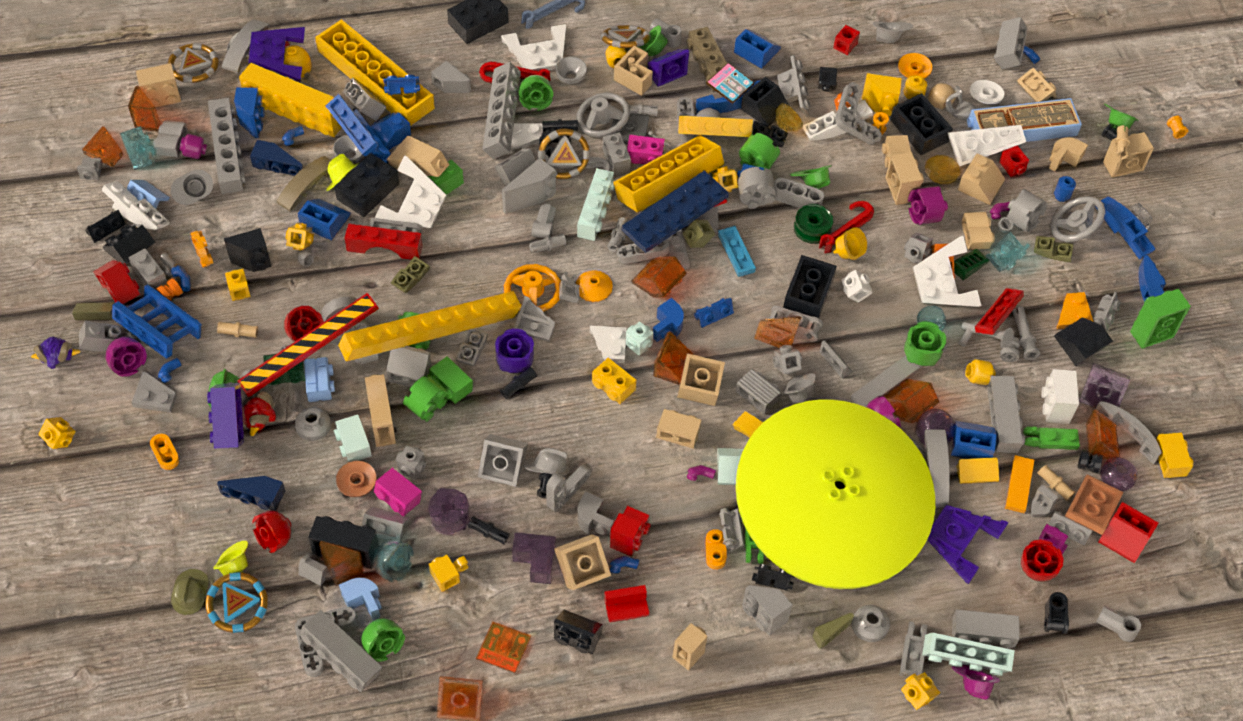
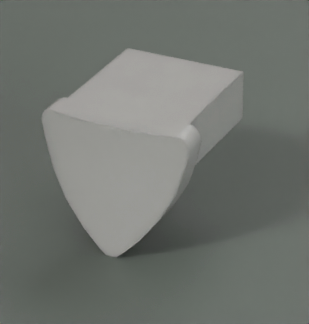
M1044 485L1037 489L1036 495L1032 500L1031 517H1044L1055 511L1058 496Z
M308 553L300 560L299 576L305 577L321 586L326 578L327 567L315 561L317 555Z

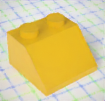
M867 73L862 100H865L875 113L884 112L891 116L893 107L898 104L902 78Z

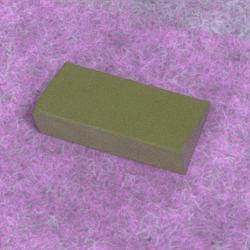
M115 302L77 303L72 314L75 320H113L112 304Z

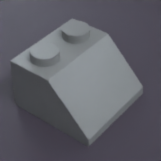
M490 434L484 441L478 477L517 486L523 462L525 461L528 443Z

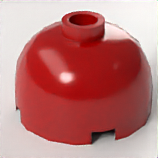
M302 305L293 308L286 315L284 330L286 335L295 342L324 321L321 314L313 309V307Z
M267 511L254 516L252 524L256 522V528L253 529V532L263 549L268 547L269 553H274L287 545L291 538L292 527L287 517L277 511Z
M1042 539L1033 540L1022 552L1020 563L1022 570L1034 581H1050L1058 575L1063 567L1064 558L1059 548L1056 549L1050 541Z

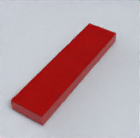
M1006 288L977 323L975 332L993 335L1024 297V291Z

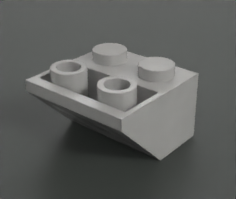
M410 346L391 350L386 370L388 381L411 388L422 376L427 377L429 369L432 367L430 352L422 348L417 349Z
M751 585L746 587L742 604L743 609L747 615L752 616L756 620V624L761 631L771 635L788 622L792 603L779 589Z

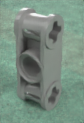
M773 306L770 318L765 322L766 326L771 330L780 331L810 342L817 341L818 331L823 326L822 320L817 317L791 311L781 306Z

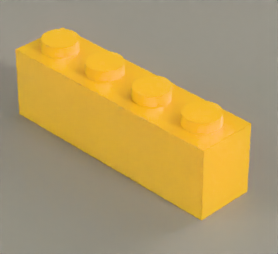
M679 116L678 134L750 137L753 119Z

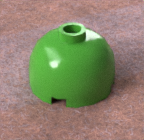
M531 75L521 82L519 100L522 106L529 110L531 108H538L537 111H540L552 103L553 88L545 77Z
M385 618L371 622L367 625L361 636L362 648L377 662L387 660L386 655L392 651L396 654L405 641L403 630L393 620Z

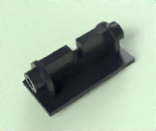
M116 210L96 223L87 226L85 232L96 243L125 226L126 223L120 211Z
M759 564V567L755 566L754 569L758 570V573H753L752 581H755V584L770 586L771 579L775 580L773 588L788 591V589L792 590L794 582H791L790 578H795L781 568L778 572L771 570L772 566Z

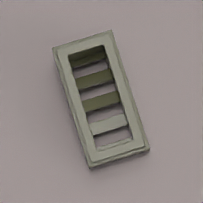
M848 613L815 627L812 637L819 649L826 646L851 625L854 618L853 613Z

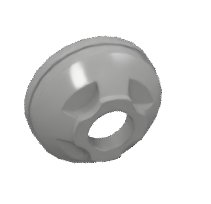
M565 57L556 64V75L564 83L576 84L581 82L586 76L587 66L580 58ZM568 74L576 75L573 79H569L566 76Z
M344 135L335 141L333 146L335 156L339 154L346 156L347 153L354 152L356 155L349 158L353 163L360 161L364 157L348 135Z
M309 407L302 410L295 419L297 434L308 441L322 439L331 429V419L328 413L318 407ZM309 415L317 416V420L312 423L307 422L306 418Z
M865 605L854 613L852 629L860 639L866 642H877L888 634L890 620L887 613L880 607ZM869 614L876 615L879 620L878 623H869L867 616Z

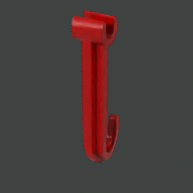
M492 61L484 63L479 70L481 79L492 83L493 78L486 76L485 73L488 71L494 72L495 68L504 65V63ZM517 67L521 71L520 78L525 79L531 75H540L551 81L548 69L536 71Z
M856 201L850 204V210L857 207H862L865 210L830 235L824 234L821 236L819 248L825 246L824 253L831 252L832 246L835 245L836 239L852 228H860L873 218L874 208L869 202Z

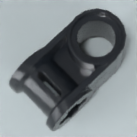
M1054 592L1045 603L1044 631H1060L1062 634H1067L1069 629L1068 598L1061 592ZM1053 602H1057L1060 607L1055 606Z

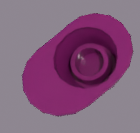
M962 664V667L952 666L956 673L963 676L964 689L973 697L984 700L988 699L994 683L1000 682V679L983 671L970 670L969 665Z

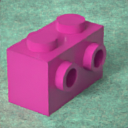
M629 135L627 151L631 158V163L645 165L662 156L665 139Z
M393 467L376 480L374 493L380 500L385 501L393 511L398 512L403 517L420 503L422 491Z

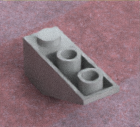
M353 77L345 85L343 92L358 110L377 121L386 109L383 102Z
M85 321L79 332V349L106 351L109 344L120 337L133 338L142 346L143 341L123 326Z

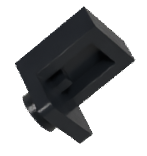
M819 68L818 89H822L825 92H831L836 89L837 68Z

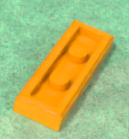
M1014 456L1005 509L1025 513L1034 465L1033 459Z

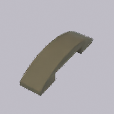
M323 156L305 166L286 185L276 202L291 212L302 201V195L323 176L326 178L329 176L328 165L331 159Z

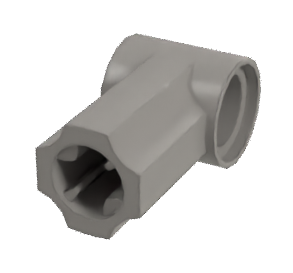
M657 18L652 21L650 31L657 25H660L662 27L661 33L668 40L667 45L669 47L676 48L681 45V28L678 25H669Z
M545 203L540 206L537 220L533 222L531 236L538 238L551 237L553 220L556 213V208L551 204Z
M1104 606L1096 621L1118 633V636L1126 642L1133 641L1141 629V622L1138 618L1134 616L1126 617L1107 606Z

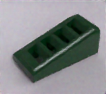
M975 249L954 261V273L964 281L989 263V259L978 249Z

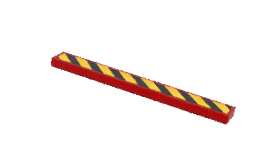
M366 293L240 378L237 382L241 383V387L248 397L252 396L377 311L379 307L371 296Z

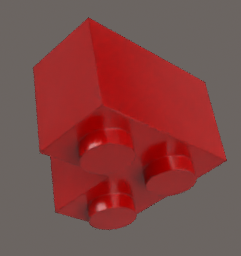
M112 260L93 271L102 288L108 290L115 303L119 301L125 304L140 295L138 291L140 287L134 279L131 280L128 275L130 271L125 263Z
M627 506L623 514H618L611 528L610 548L632 557L634 552L639 551L641 548L643 534L647 535L650 530V515Z

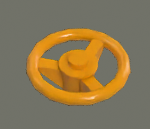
M525 264L518 267L507 276L503 285L504 293L511 292L512 284L521 286L523 295L529 297L537 306V298L543 295L544 286L555 283L553 298L549 302L537 306L543 312L551 309L560 300L559 284L561 280L557 273L547 266Z

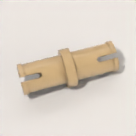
M1124 126L1117 128V138L1115 140L1117 147L1116 155L1120 158L1121 153V159L1128 157V146L1130 145V139L1128 138L1129 129L1125 127L1124 131Z
M219 321L217 333L230 334L235 337L247 336L257 338L258 326L243 325L241 322L234 324Z
M1047 465L1038 471L1037 474L1050 485L1049 487L1052 490L1055 489L1065 501H1068L1076 493L1062 481L1063 478L1061 476L1058 477Z

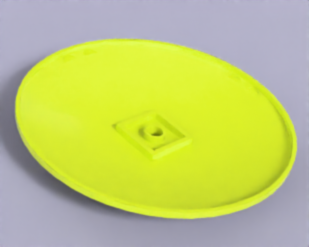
M812 400L784 408L769 417L755 430L748 440L738 463L735 485L736 500L742 521L750 537L775 565L788 574L813 585L834 589H856L888 580L901 572L915 559L931 532L935 516V491L931 473L925 459L917 446L902 429L883 415L864 406L840 400ZM835 482H842L845 485V488L838 489L835 486Z

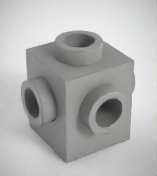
M915 233L905 244L904 250L906 252L904 257L913 263H920L932 254L931 245L933 239L920 233Z
M784 345L780 349L774 350V367L783 374H791L802 370V356L797 349L791 347V345Z
M406 445L404 450L400 451L396 457L398 472L417 480L420 473L426 467L424 453L419 448H412Z

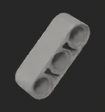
M777 178L774 181L775 200L798 208L808 204H818L821 206L823 204L824 193L820 189L786 178Z

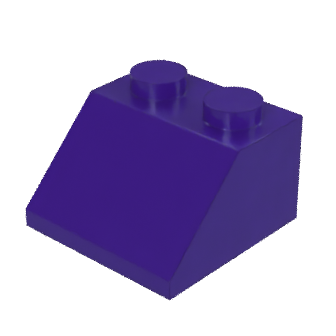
M678 49L648 62V69L653 71L652 80L657 87L687 75L689 50Z

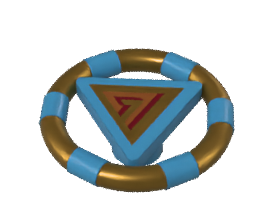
M241 572L229 573L216 580L211 585L205 601L206 612L211 622L219 629L231 633L244 632L255 627L263 619L268 606L267 592L262 583L254 576ZM240 580L249 582L258 592L260 598L227 584V582ZM222 585L225 622L219 618L213 607L214 597ZM260 602L255 616L250 621L244 624H228Z

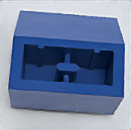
M745 29L735 40L734 53L762 69L777 54L781 46L753 30Z
M236 87L234 103L239 124L254 138H259L260 131H263V121L261 120L265 117V108L262 107V95H259L258 88Z
M321 199L307 200L297 214L299 223L307 224V227L312 228L313 233L332 241L350 217L351 212Z
M955 420L951 456L967 459L992 458L996 446L994 427Z

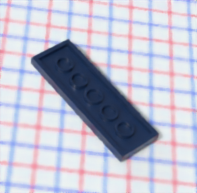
M704 170L622 225L621 230L642 251L647 253L728 198L729 192Z

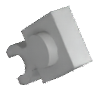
M565 271L559 284V298L577 303L579 300V285L574 284L577 276L574 274L572 278H569L567 276L568 273Z

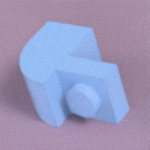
M354 578L339 584L341 595L347 607L354 609L365 604L373 621L380 618L379 610L382 607L378 600L380 597L379 590L374 582L366 578Z

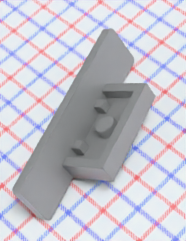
M792 55L790 57L793 69L777 75L779 88L788 103L799 100L800 109L807 117L810 116L809 109L811 105L806 97L808 91L804 85L806 79L802 73L803 65L800 59L797 60Z

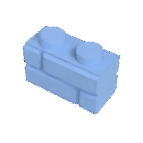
M327 357L305 359L308 401L331 400V392H335L334 380L330 381V376L334 375L333 364H329Z

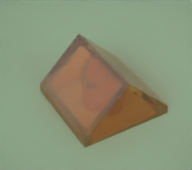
M139 85L135 86L128 104L134 127L139 130L158 132L161 123L156 107Z
M671 331L667 332L655 359L653 376L680 385L687 354H694Z
M1093 410L1086 423L1088 451L1090 454L1098 453L1103 455V459H1120L1116 424L1098 410Z
M320 541L322 557L335 586L363 574L364 568L360 552Z
M440 676L437 718L480 721L484 697L483 680Z

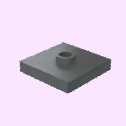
M630 114L627 124L619 131L625 145H628L629 135L646 137L649 116ZM613 119L612 127L615 126L620 120Z

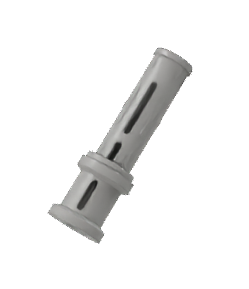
M1020 306L1017 307L1018 312L1016 308L1012 311L1021 337L1020 346L1024 350V359L1034 360L1041 353L1036 346V337L1031 334L1025 309Z

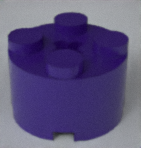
M508 329L504 331V334L499 335L495 342L497 364L500 370L504 372H525L534 361L533 339L522 329Z

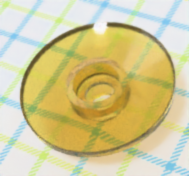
M936 155L927 160L925 173L936 183L949 184L959 177L960 166L949 156Z

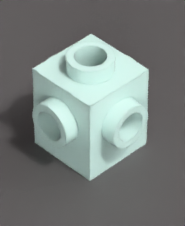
M639 321L635 326H630L626 331V346L638 356L652 346L653 332L649 326Z

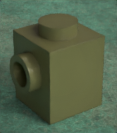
M694 220L682 233L690 248H703L715 236V232L708 220Z

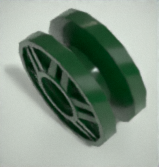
M818 204L802 206L795 216L794 232L802 241L818 244L822 235H830L833 226V216L828 209Z

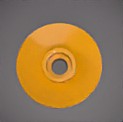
M908 53L900 58L898 68L901 74L907 78L917 75L925 79L932 72V63L922 54Z
M597 270L584 272L576 281V284L579 285V296L589 302L605 300L613 289L611 278L604 272Z

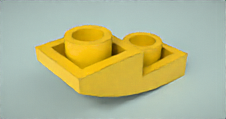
M745 411L732 425L735 430L743 433L750 439L763 422Z

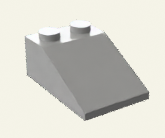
M540 158L502 189L503 212L507 214L544 203L548 198H552L556 193V170Z

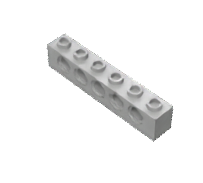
M511 62L495 68L493 72L482 148L492 159L510 153L521 76V71Z
M229 98L209 100V114L221 193L243 191L242 183H246L244 172L240 170L244 169L242 158L239 159L242 153L240 145H237L240 139L238 131H235V128H238L237 120L233 118V115H236L234 104L231 105Z

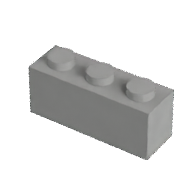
M1021 17L1002 22L1001 29L999 30L1000 36L997 42V50L994 55L995 61L1000 65L1001 69L1021 65L1028 30Z
M956 610L952 617V637L1009 649L1015 647L1020 639L1019 616Z

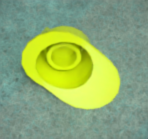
M339 154L333 158L328 165V173L332 183L327 187L326 191L332 189L359 163L354 164L344 154Z
M240 541L230 546L222 553L213 569H218L223 576L229 573H243V570L248 566L245 555L248 542Z

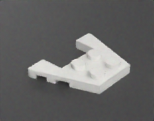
M566 24L551 27L553 40L520 46L516 33L501 35L503 44L508 46L509 51L517 57V61L523 68L536 71L541 69L552 71L556 70L558 61L563 59Z
M404 156L398 171L414 178V181L398 213L381 205L375 218L417 223L422 227L432 228L447 195L407 156Z
M963 236L958 237L912 267L922 303L981 306L977 290L958 294L950 265V256L967 252Z

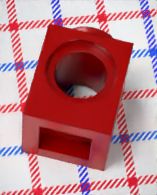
M845 25L835 36L833 48L848 56L858 44L860 31Z
M1017 145L1004 150L999 163L1009 176L1013 177L1017 174L1021 175L1026 171L1029 159Z

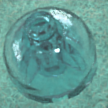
M387 540L375 550L373 557V566L376 573L389 582L401 580L411 568L412 562H409L410 555H414L412 547L400 540Z

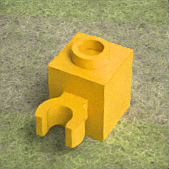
M448 555L435 558L429 564L430 574L441 592L459 584L460 577L458 572L465 571L469 567L465 556L458 558L452 563Z

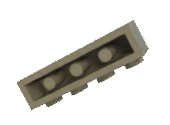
M708 26L689 31L688 39L686 40L687 47L692 50L693 58L698 62L699 70L704 74L706 84L710 85L713 92L717 91L708 81L727 65V62Z

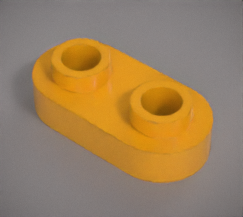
M166 434L153 436L150 440V446L160 467L165 470L176 468L179 464V457L170 438Z
M718 529L710 530L706 534L705 539L706 563L711 569L715 570L723 568L727 560L726 545L723 544V532ZM718 555L720 558L716 559L713 556Z

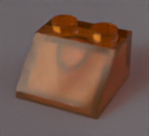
M676 256L653 258L631 282L653 298H665L670 295L671 290L676 285L682 282V278L687 272Z
M906 379L883 396L894 408L895 412L893 414L900 421L909 423L917 422L922 415L932 411L934 406L940 403L932 383Z

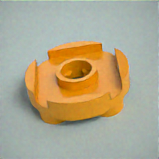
M202 231L191 232V239L197 256L200 257L202 267L210 266V264H213V259L207 249L208 245Z

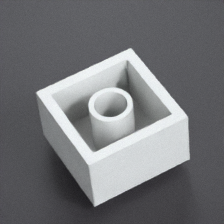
M1053 369L1050 377H1047L1046 385L1042 387L1041 396L1045 400L1042 411L1043 415H1046V422L1070 423L1079 405L1076 371Z

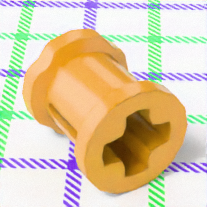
M877 112L873 116L874 123L872 125L878 129L881 128L880 132L883 135L886 132V124L889 121V117L884 112Z
M1173 116L1167 121V126L1172 129L1175 139L1182 138L1189 132L1188 128L1183 125L1181 116Z

